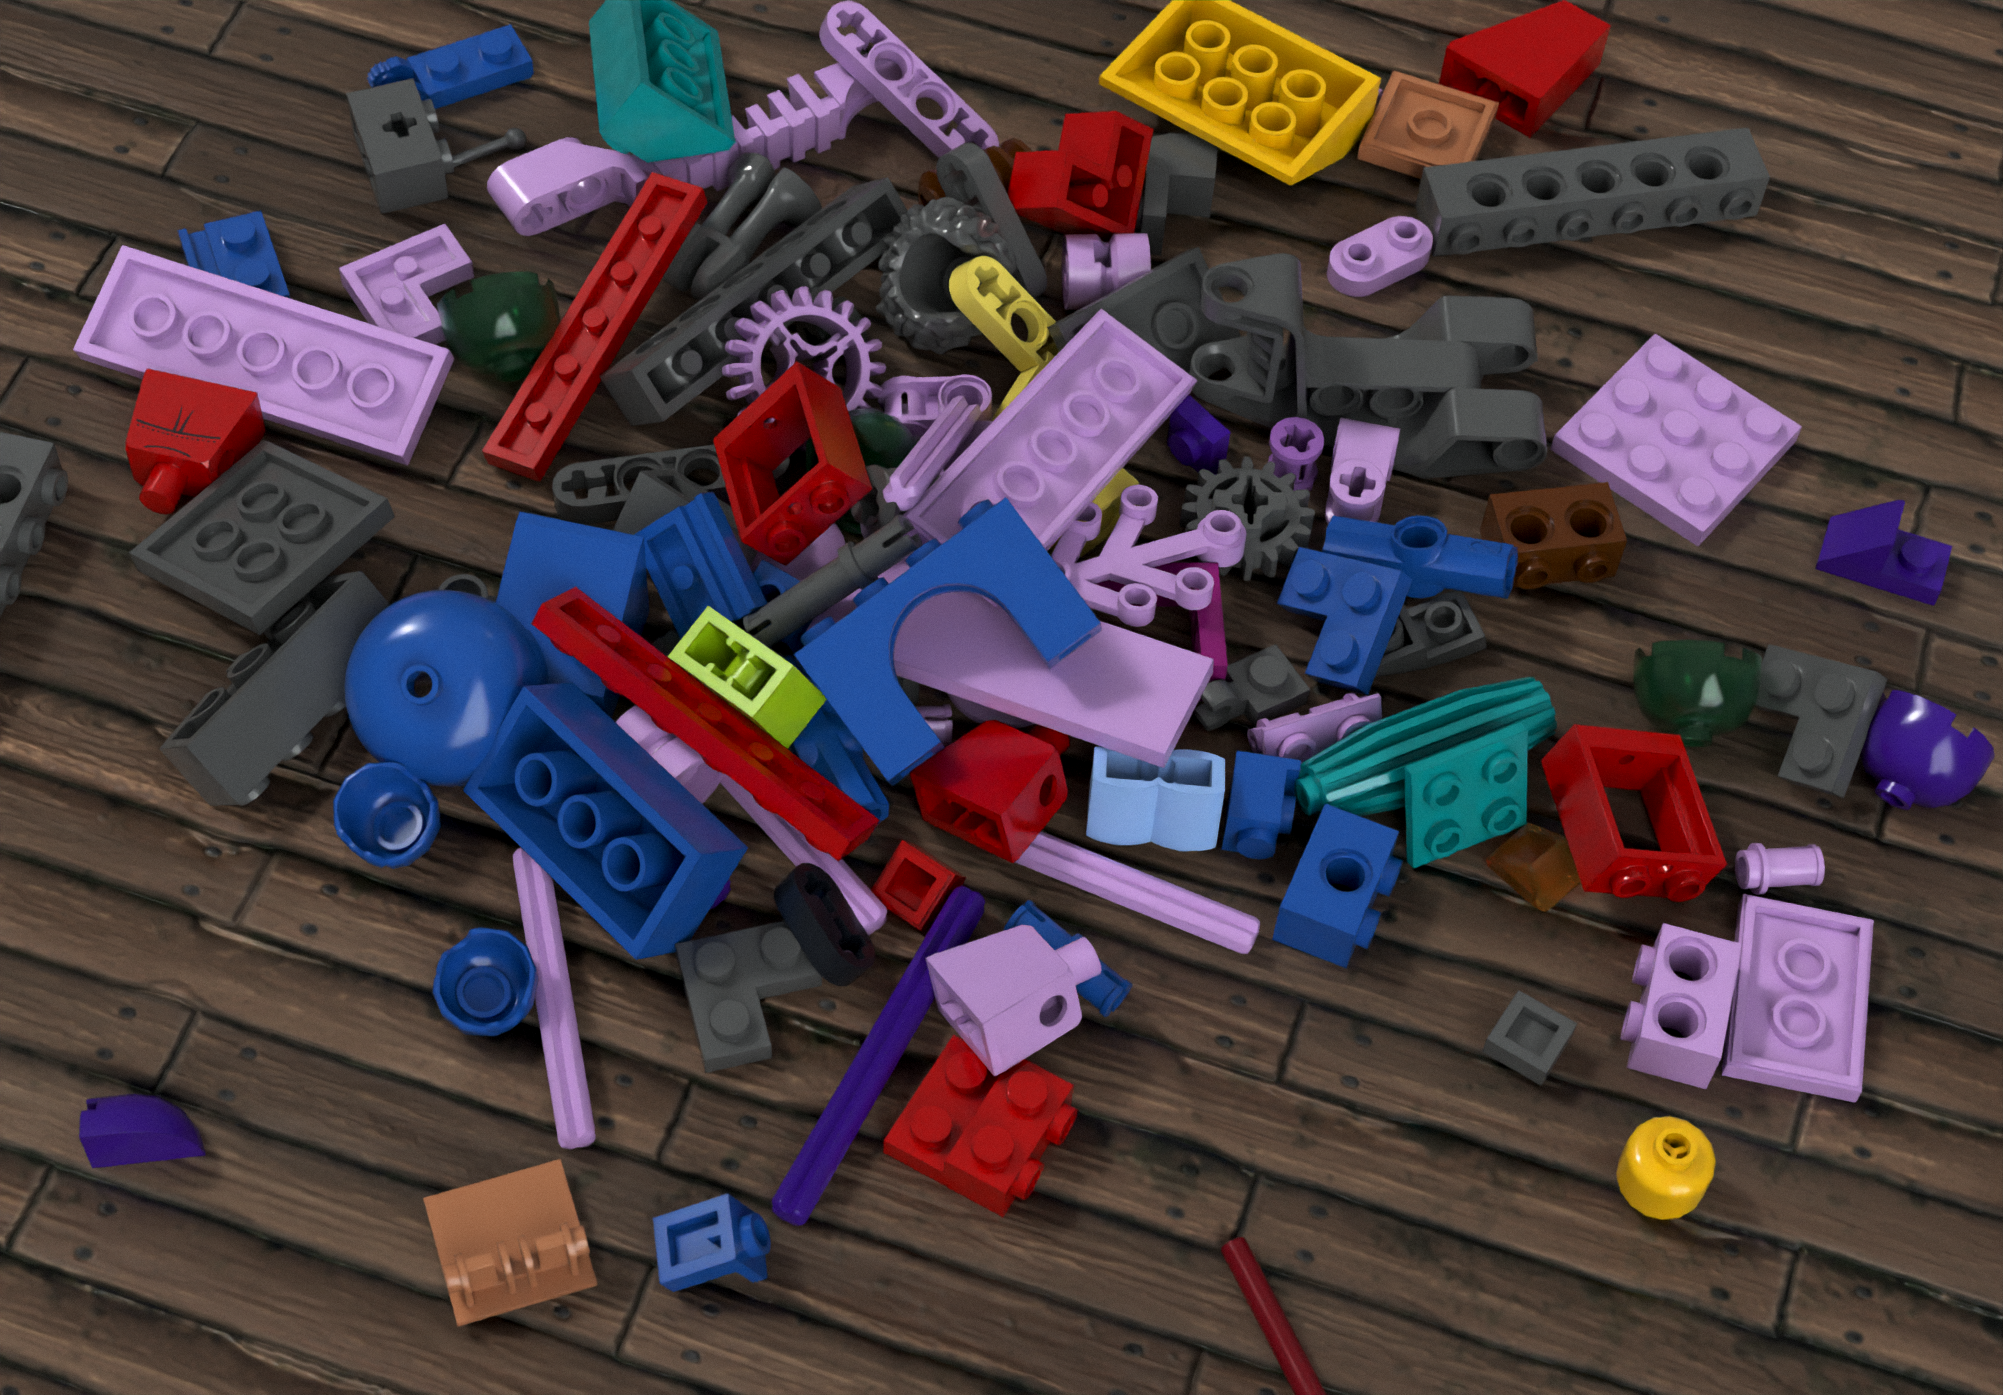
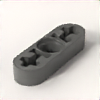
M969 142L963 143L942 155L938 159L936 171L946 197L972 206L976 211L990 216L992 222L1001 227V232L1005 235L1016 256L1017 269L1013 272L1012 276L1034 299L1042 295L1047 288L1046 272L988 155L979 146Z

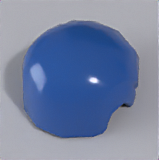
M397 762L365 764L344 779L333 799L334 827L339 838L356 855L367 863L379 868L386 866L395 869L409 866L430 850L441 827L437 797L434 796L424 780L412 776L403 764Z
M479 927L469 930L464 939L443 952L436 967L432 993L442 1017L463 1034L498 1036L514 1028L530 1012L534 1004L539 978L530 951L523 942L507 930Z

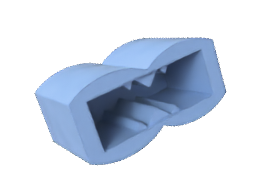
M1101 746L1094 747L1087 806L1086 836L1117 846L1153 842L1159 846L1183 852L1215 848L1225 793V759L1204 751L1179 749L1173 750L1165 767L1162 768Z

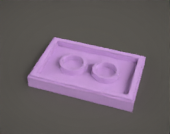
M1747 894L1742 895L1738 904L1734 941L1742 944L1725 1035L1722 1076L1856 1103L1862 1092L1874 920Z

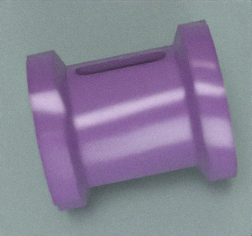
M1285 418L1277 422L1271 429L1269 445L1273 454L1269 456L1268 462L1275 463L1274 475L1279 478L1291 472L1296 475L1293 491L1307 489L1311 491L1318 474L1315 460L1321 455L1324 445L1322 430L1315 423L1305 418ZM1287 434H1289L1287 446L1285 447ZM1301 467H1302L1301 477H1300V480H1299L1300 470H1301Z

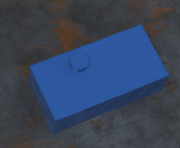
M573 682L523 686L500 725L489 752L484 760L475 768L463 789L635 960L676 952L675 944L690 941L748 849L734 833Z

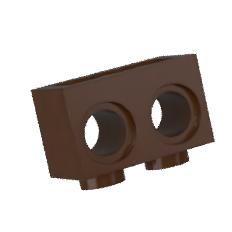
M1608 482L1490 494L1480 528L1482 540L1513 544L1514 547H1518V564L1515 571L1513 588L1536 589L1546 584L1571 581L1592 583L1604 578L1615 577L1627 543Z

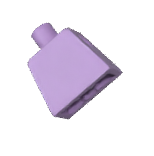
M1020 925L926 957L938 1011L994 1076L1003 1073L1077 1027L1082 1019L1076 985L1101 974V964L1098 955L1087 938L1082 937L1054 950L1032 926Z

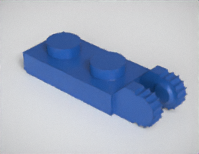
M510 24L408 57L407 60L395 56L386 59L385 62L380 61L379 64H374L375 66L370 68V72L367 73L369 76L367 80L372 88L413 78L421 101L431 99L434 108L437 109L532 78L534 69L533 60Z

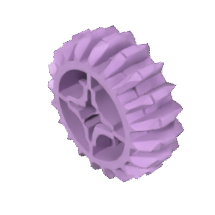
M808 287L795 289L792 301L784 290H779L771 294L772 309L763 301H758L751 305V313L756 323L752 320L741 318L734 325L737 332L747 341L730 340L726 342L725 351L740 358L739 363L727 364L722 367V374L724 376L739 377L740 386L731 388L726 392L728 400H736L745 397L750 405L795 363V359L799 362L822 354L823 356L813 363L814 372L835 384L832 378V368L834 362L843 354L847 369L843 397L856 434L858 432L857 424L852 416L861 420H868L874 414L871 406L863 400V397L876 399L883 394V388L869 381L870 376L879 375L886 371L884 363L870 362L869 353L879 350L882 347V342L879 339L864 342L861 333L870 327L871 322L868 318L864 317L851 324L848 318L853 312L854 305L850 301L842 302L832 311L833 296L831 291L823 290L819 292L813 303ZM789 321L808 322L822 328L832 337L817 346L806 343L798 333L791 335L783 323ZM769 338L773 344L770 351L777 361V371L774 378L764 385L761 375V356L766 341ZM747 405L746 407H744L743 409H741V410L739 411V413L737 414V416H738L740 413H742L749 405ZM768 418L764 423H771L775 418ZM812 437L808 438L799 447L801 452H808L814 449Z

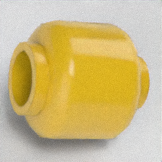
M1671 1116L1652 1118L1637 1126L1628 1138L1621 1153L1616 1173L1620 1192L1630 1206L1645 1216L1660 1220L1680 1218L1694 1210L1703 1198L1714 1177L1716 1158L1712 1144L1702 1130L1687 1120Z

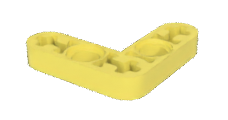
M979 256L959 265L952 271L949 279V291L958 309L1021 372L991 421H994L1059 353V350L1047 328L1056 323V321L998 261L992 257ZM1013 313L1019 315L1026 323L1028 329L1026 342L1017 338L1012 330L1011 317Z

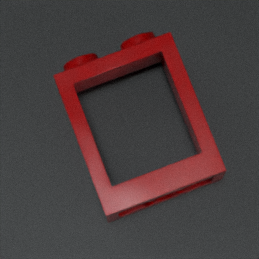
M795 362L713 438L740 541L784 566H787L872 490L841 388L799 362ZM768 418H775L771 423H764ZM812 437L819 463L779 497L772 471L808 438Z
M1574 724L1541 760L1584 892L1614 894L1619 898L1634 896L1668 898L1673 902H1683L1703 893L1706 885L1727 866L1680 735ZM1604 787L1640 790L1661 851L1624 848Z

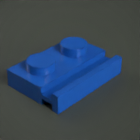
M261 210L204 224L205 230L188 234L186 228L178 230L181 247L188 266L290 298Z
M714 492L698 494L694 497L695 500L685 506L677 507L634 534L644 537L646 568L680 639L683 638L707 606L736 625L743 621L746 615L767 604Z

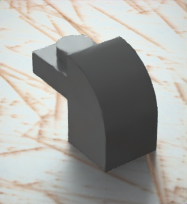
M1166 133L1152 137L1135 230H1140V233H1147L1150 255L1161 256L1166 213L1210 217L1216 176L1217 147L1194 134Z

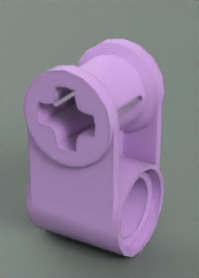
M962 374L948 377L898 376L886 380L880 386L883 388V394L878 398V402L884 410V424L879 430V443L881 448L887 453L896 456L906 457L913 449L916 441L922 438L950 401L957 396H964L968 405L978 404L981 416L976 422L991 421L993 418L990 386L983 379L975 375ZM903 393L907 394L908 404H902L901 396ZM903 429H909L908 439L903 438Z
M1340 418L1330 470H1332L1329 481L1330 489L1325 508L1327 524H1329L1333 515L1378 523L1386 484L1391 479L1400 429Z

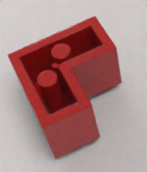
M1118 111L1065 114L1058 150L1016 152L1008 197L1016 213L1064 235L1098 234L1102 242H1108L1113 234L1134 233L1154 129Z

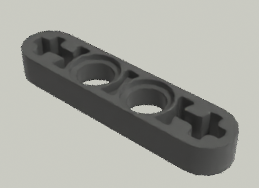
M714 444L574 463L558 471L552 485L554 507L557 514L564 521L584 525L617 521L630 494V491L625 486L630 480L637 478L640 471L674 469L684 477H687L689 473L697 469L712 470L719 476L717 481L711 485L700 487L707 492H714L715 496L727 505L731 504ZM789 457L772 471L779 495L786 490L790 482ZM614 483L615 496L608 497L606 484ZM586 489L588 498L576 499L574 490Z

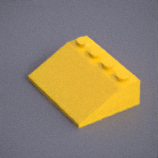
M1172 0L1099 76V85L1290 186L1343 159L1365 134L1373 117L1381 78L1230 0Z

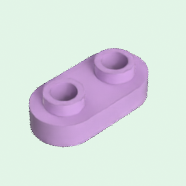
M1396 216L1386 219L1337 243L1332 248L1327 267L1328 281L1334 289L1348 296L1364 297L1371 295L1422 270L1427 265L1433 244L1432 233L1424 223L1415 218Z

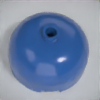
M454 590L419 592L396 601L382 610L371 620L358 637L349 657L345 674L346 709L355 734L364 748L377 762H397L403 764L412 776L424 780L428 785L465 786L475 768L484 760L489 752L500 725L523 686L548 684V674L543 654L531 631L526 630L517 618L498 605L497 602L482 596ZM432 683V689L425 697H420L416 693L414 686H426Z

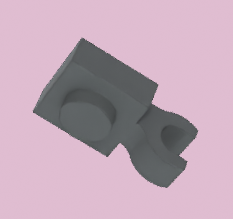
M1275 644L1229 664L1225 680L1219 679L1207 684L1201 695V699L1205 704L1197 706L1193 713L1206 731L1217 729L1242 714L1247 717L1253 727H1257V721L1267 718L1272 720L1305 705L1310 688Z

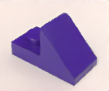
M1895 500L1831 516L1815 569L1934 606L1941 593L1952 546L1899 530L1898 527L1905 501Z

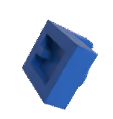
M727 1193L653 1218L659 1283L670 1291L676 1292L735 1272L752 1283L767 1279L765 1254L769 1253L771 1248L767 1225L759 1213L754 1212Z

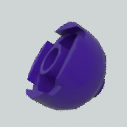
M1892 690L1888 698H1886L1884 693L1881 696L1876 713L1869 726L1867 737L1860 753V759L1866 773L1878 784L1875 793L1885 802L1902 810H1909L1912 804L1927 808L1949 806L1974 789L1995 757L1994 747L1975 727H1973L1968 737L1953 728L1951 724L1957 715L1945 707L1915 694L1901 690Z

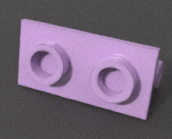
M1351 692L1345 694L1343 699L1310 708L1307 715L1300 716L1296 712L1273 720H1268L1267 718L1257 721L1256 728L1248 730L1247 735L1250 747L1257 754L1263 752L1264 755L1301 760L1302 763L1361 727L1381 720V696L1377 693L1371 696L1363 695L1358 697L1355 693Z

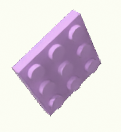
M1654 334L1555 434L1550 450L1600 483L1608 482L1612 491L1696 546H1699L1797 441L1802 426L1662 337Z

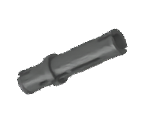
M898 514L891 522L858 544L849 541L838 549L837 558L754 613L746 615L743 618L746 632H751L756 628L760 632L753 637L771 649L774 644L857 589L863 590L869 584L876 581L880 574L921 547L923 544L918 534L912 537L905 535L915 528L905 516Z

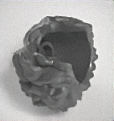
M949 197L937 200L932 199L925 207L914 204L912 208H909L907 214L901 215L900 223L893 229V236L884 239V243L889 246V249L884 250L883 257L879 260V269L883 272L880 278L882 286L879 288L882 299L875 310L880 315L886 317V322L894 330L895 335L904 336L914 348L922 350L931 349L936 354H944L949 349L967 346L973 337L983 333L953 302L949 291V279L952 271L971 259L979 256H988L998 261L1012 275L1017 269L1016 256L1005 235L1001 232V227L992 223L990 216L976 211L972 206Z

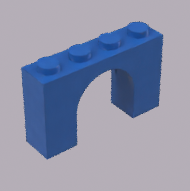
M1006 497L996 505H993L989 499L977 504L959 519L958 524L962 528L961 531L942 545L937 538L926 542L905 560L909 566L907 571L891 583H888L884 577L872 582L853 598V602L857 606L856 609L837 623L832 616L823 619L800 638L804 647L796 652L794 656L892 786L910 774L918 765L945 748L905 694L895 671L894 649L898 633L907 617L919 605L935 596L951 592H968L983 596L995 602L1006 611L1049 669L1102 631L1101 622Z

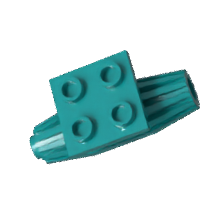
M1525 677L1461 689L1367 724L1301 763L1300 778L1295 779L1294 785L1297 802L1306 815L1314 814L1316 818H1319L1325 803L1358 816L1405 807L1407 862L1413 869L1439 858L1448 857L1457 851L1493 837L1507 834L1527 824L1528 751L1556 733L1554 731L1557 728V721H1555L1556 713L1551 704V698L1548 692L1544 690L1540 681H1535V677Z

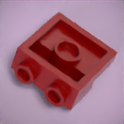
M953 1034L885 1137L883 1153L993 1213L1004 1217L1016 1196L1025 1201L1033 1192L1044 1169V1163L1039 1161L1049 1143L1052 1142L1060 1146L1069 1134L1078 1114V1109L1071 1106L1074 1085L1026 1059L1003 1073L994 1076L967 1043Z

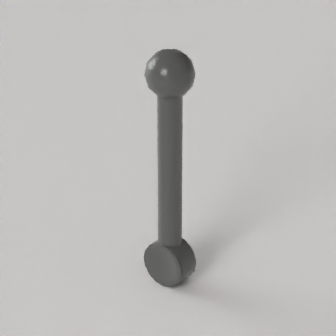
M511 128L500 139L453 155V166L457 167L506 148L520 150L526 144V134L519 128Z

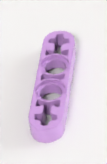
M842 1L831 7L820 26L819 36L823 47L938 158L961 144L971 143L972 141L982 150L993 145L999 147L997 134L991 126L867 8L852 1ZM850 24L857 30L856 34L849 33L843 36L838 31V28H845ZM869 43L874 44L866 58L860 54L862 49L866 50ZM884 58L892 60L900 67L902 78L896 81L883 78L876 71L875 61ZM925 97L933 99L941 106L943 118L939 120L925 118L917 110L916 100ZM953 120L958 126L956 129L953 128L949 136H946L944 132Z

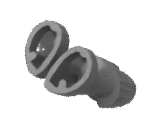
M758 153L741 154L729 167L727 180L730 186L702 225L694 224L662 280L680 291H687L691 288L693 298L700 301L748 265L749 260L759 245L780 222L783 221L786 225L796 229L822 209L819 199L796 173L784 167L775 175L774 168L768 158ZM749 205L755 207L745 221L728 238L726 234L742 212Z

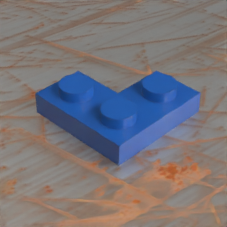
M1299 547L1277 604L1290 613L1325 621L1305 674L1316 682L1368 695L1413 579L1401 570Z

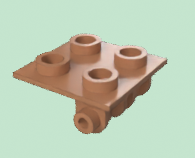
M561 1159L423 1198L458 1327L597 1286V1280L589 1257L590 1250L583 1226H580Z

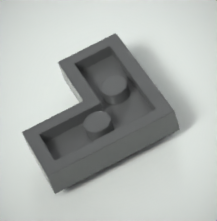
M1769 644L1747 703L1759 710L1798 720L1778 777L1798 786L1844 798L1888 678L1873 670Z
M785 920L675 944L676 959L705 1073L771 1059V1042L759 999L822 986V976L812 966Z

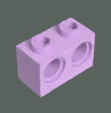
M1665 923L1662 924L1653 947L1642 944L1632 978V983L1643 986L1640 1003L1630 1001L1621 1032V1040L1632 1043L1627 1068L1702 1089L1707 1088L1722 1057L1742 944ZM1673 971L1685 973L1694 981L1682 979ZM1661 1027L1674 1029L1683 1038L1670 1036Z

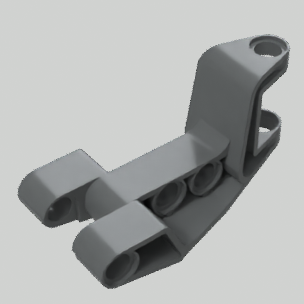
M1287 253L1271 254L1218 264L1210 268L1204 275L1199 303L1203 314L1217 324L1247 331V335L1207 343L1193 353L1189 374L1197 382L1192 392L1202 400L1270 429L1277 422L1285 418L1300 417L1308 419L1322 430L1324 436L1323 451L1333 453L1340 418L1400 429L1393 470L1412 474L1422 479L1523 471L1538 466L1547 457L1543 404L1539 396L1523 390L1481 388L1483 375L1518 372L1527 369L1534 362H1538L1533 309L1527 302L1521 299L1502 297L1443 296L1410 328L1398 335L1385 339L1330 337L1315 335L1304 327L1301 261L1294 255ZM1228 286L1238 289L1245 297L1237 302H1225L1216 298L1212 292L1219 287ZM1283 327L1289 331L1287 343L1284 346ZM1208 365H1220L1227 368L1232 373V376L1226 380L1215 381L1205 377L1201 369Z

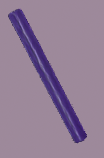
M958 886L952 890L772 1198V1212L779 1219L787 1221L794 1226H801L806 1223L935 999L926 957L967 943L984 913L985 899L979 892L971 891L965 886Z

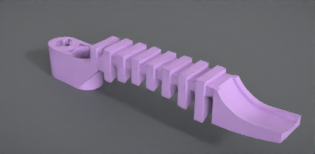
M884 58L875 61L876 71L883 78L890 81L902 78L900 67L892 60ZM838 62L814 71V78L827 93V97L819 99L798 73L787 78L790 103L780 90L767 94L770 119L758 104L745 108L748 129H744L735 116L732 115L736 142L728 151L647 163L634 154H622L614 150L584 145L577 138L567 137L503 163L492 172L487 182V190L514 230L522 236H532L615 201L626 203L631 207L652 172L693 184L703 189L713 186L716 191H719L729 186L727 180L729 167L743 153H758L768 158L773 168L777 169L780 167V160L789 157L794 163L805 158V151L814 148L818 153L830 149V141L845 138L848 124L856 113L878 100Z

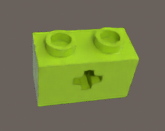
M709 606L706 607L667 656L787 749L827 700L823 693L794 665Z

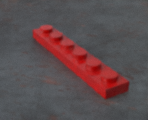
M654 172L650 174L484 446L482 453L489 465L538 482L542 480L601 381L599 376L609 368L708 201L702 187Z
M574 587L541 604L531 624L548 636L556 649L566 655L575 657L600 677L602 683L608 689L617 694L624 695L649 714L657 727L667 733L676 735L698 752L710 768L729 776L751 793L758 805L769 812L778 814L803 833L807 842L815 849L828 853L837 861H840L868 840L879 822L878 818L580 589Z

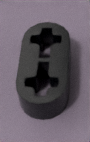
M801 863L776 885L774 901L778 910L820 976L834 985L848 986L873 965L876 956L871 939L839 887L828 873L814 864Z

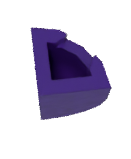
M124 1094L86 1099L88 1110L81 1111L79 1139L92 1168L206 1156L201 1133L182 1108L158 1096Z

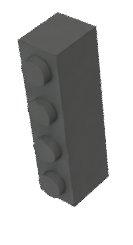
M362 571L327 576L298 601L299 604L283 614L278 621L263 632L269 639L266 644L258 645L249 652L239 655L226 672L227 678L232 684L227 689L219 687L207 693L159 748L210 806H243L256 799L268 787L270 779L267 775L281 760L287 761L297 756L311 743L313 739V734L310 732L311 729L324 716L330 717L346 707L345 674L352 649L358 637L371 620L382 610L390 606L388 601Z

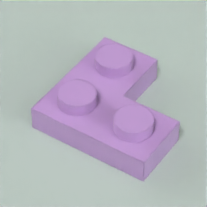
M442 224L339 268L342 285L369 324L434 345L447 340L448 334L446 323L428 297L474 278L472 261L446 224Z

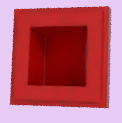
M902 840L871 891L888 910L920 931H924L941 911L952 890L962 886L966 877L918 845Z

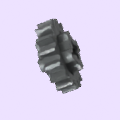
M1244 457L1241 468L1233 469L1231 464L1226 459L1219 460L1217 475L1202 469L1198 474L1197 485H1187L1179 521L1180 527L1186 528L1185 532L1196 530L1199 522L1210 512L1216 510H1226L1236 514L1246 529V541L1242 559L1235 565L1219 567V575L1225 576L1232 567L1240 568L1243 580L1250 581L1253 569L1261 568L1268 578L1275 577L1278 561L1291 568L1298 548L1308 549L1315 510L1307 508L1310 497L1308 489L1293 491L1296 475L1292 472L1279 478L1274 475V462L1269 461L1262 470L1253 468V462L1250 457ZM1197 558V561L1199 563H1204L1199 558Z

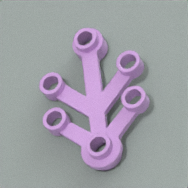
M1131 485L1121 493L1120 517L1099 557L1077 563L1086 541L1094 540L1100 533L1102 511L1093 502L1088 505L1062 534L1051 557L1089 608L1117 616L1123 623L1130 626H1145L1154 619L1157 602L1156 595L1175 600L1178 605L1189 610H1200L1210 604L1214 579L1206 570L1190 567L1181 570L1175 575L1153 567L1192 556H1197L1204 563L1218 562V567L1235 565L1243 557L1246 541V529L1236 514L1226 510H1216L1210 512L1201 520L1196 530L1135 546L1144 526L1152 523L1156 518L1158 496L1150 487ZM1111 580L1126 586L1120 592L1099 586L1097 583ZM1193 587V588H1197V589H1199V590H1192V589H1189V588ZM1131 604H1140L1142 606H1133Z

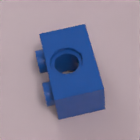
M1325 803L1279 907L1272 940L1347 968L1356 945L1368 949L1381 916L1380 911L1372 909L1377 894L1380 893L1390 897L1403 863L1402 859L1392 856L1399 831ZM1333 884L1345 885V886L1349 887L1350 889H1352L1353 891H1350V892L1340 891V890L1335 889V888L1332 887L1331 885H1333Z

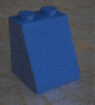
M520 511L515 523L496 602L509 611L521 622L526 630H530L545 660L548 684L573 682L612 718L620 694L608 689L597 674L575 657L566 655L556 649L551 643L550 638L531 623L542 603L577 587L641 636L650 611L644 537Z

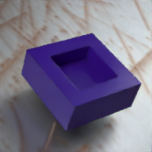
M1188 395L1170 415L1167 445L1170 447L1175 458L1183 465L1191 466L1198 473L1200 470L1206 469L1217 475L1219 460L1226 459L1231 432Z

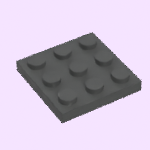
M264 439L132 549L129 554L139 572L261 635L356 550L368 542L395 515L386 497Z

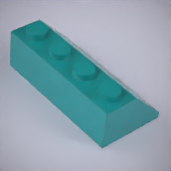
M605 0L589 20L599 133L605 142L614 150L622 154L631 152L647 163L728 151L736 141L718 31L671 0Z

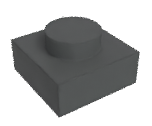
M1518 990L1487 1037L1482 1052L1542 1086L1573 1037L1578 1023Z

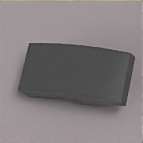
M1453 590L1409 609H1406L1403 604L1376 676L1421 670L1486 649V636L1463 591Z

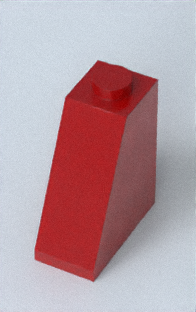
M1562 0L1453 40L1446 47L1438 84L1498 102L1499 106L1495 119L1531 138L1600 65L1611 25L1570 2Z

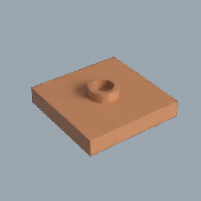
M1393 70L1360 143L1357 159L1419 179L1422 177L1424 167L1477 161L1496 118L1499 103Z

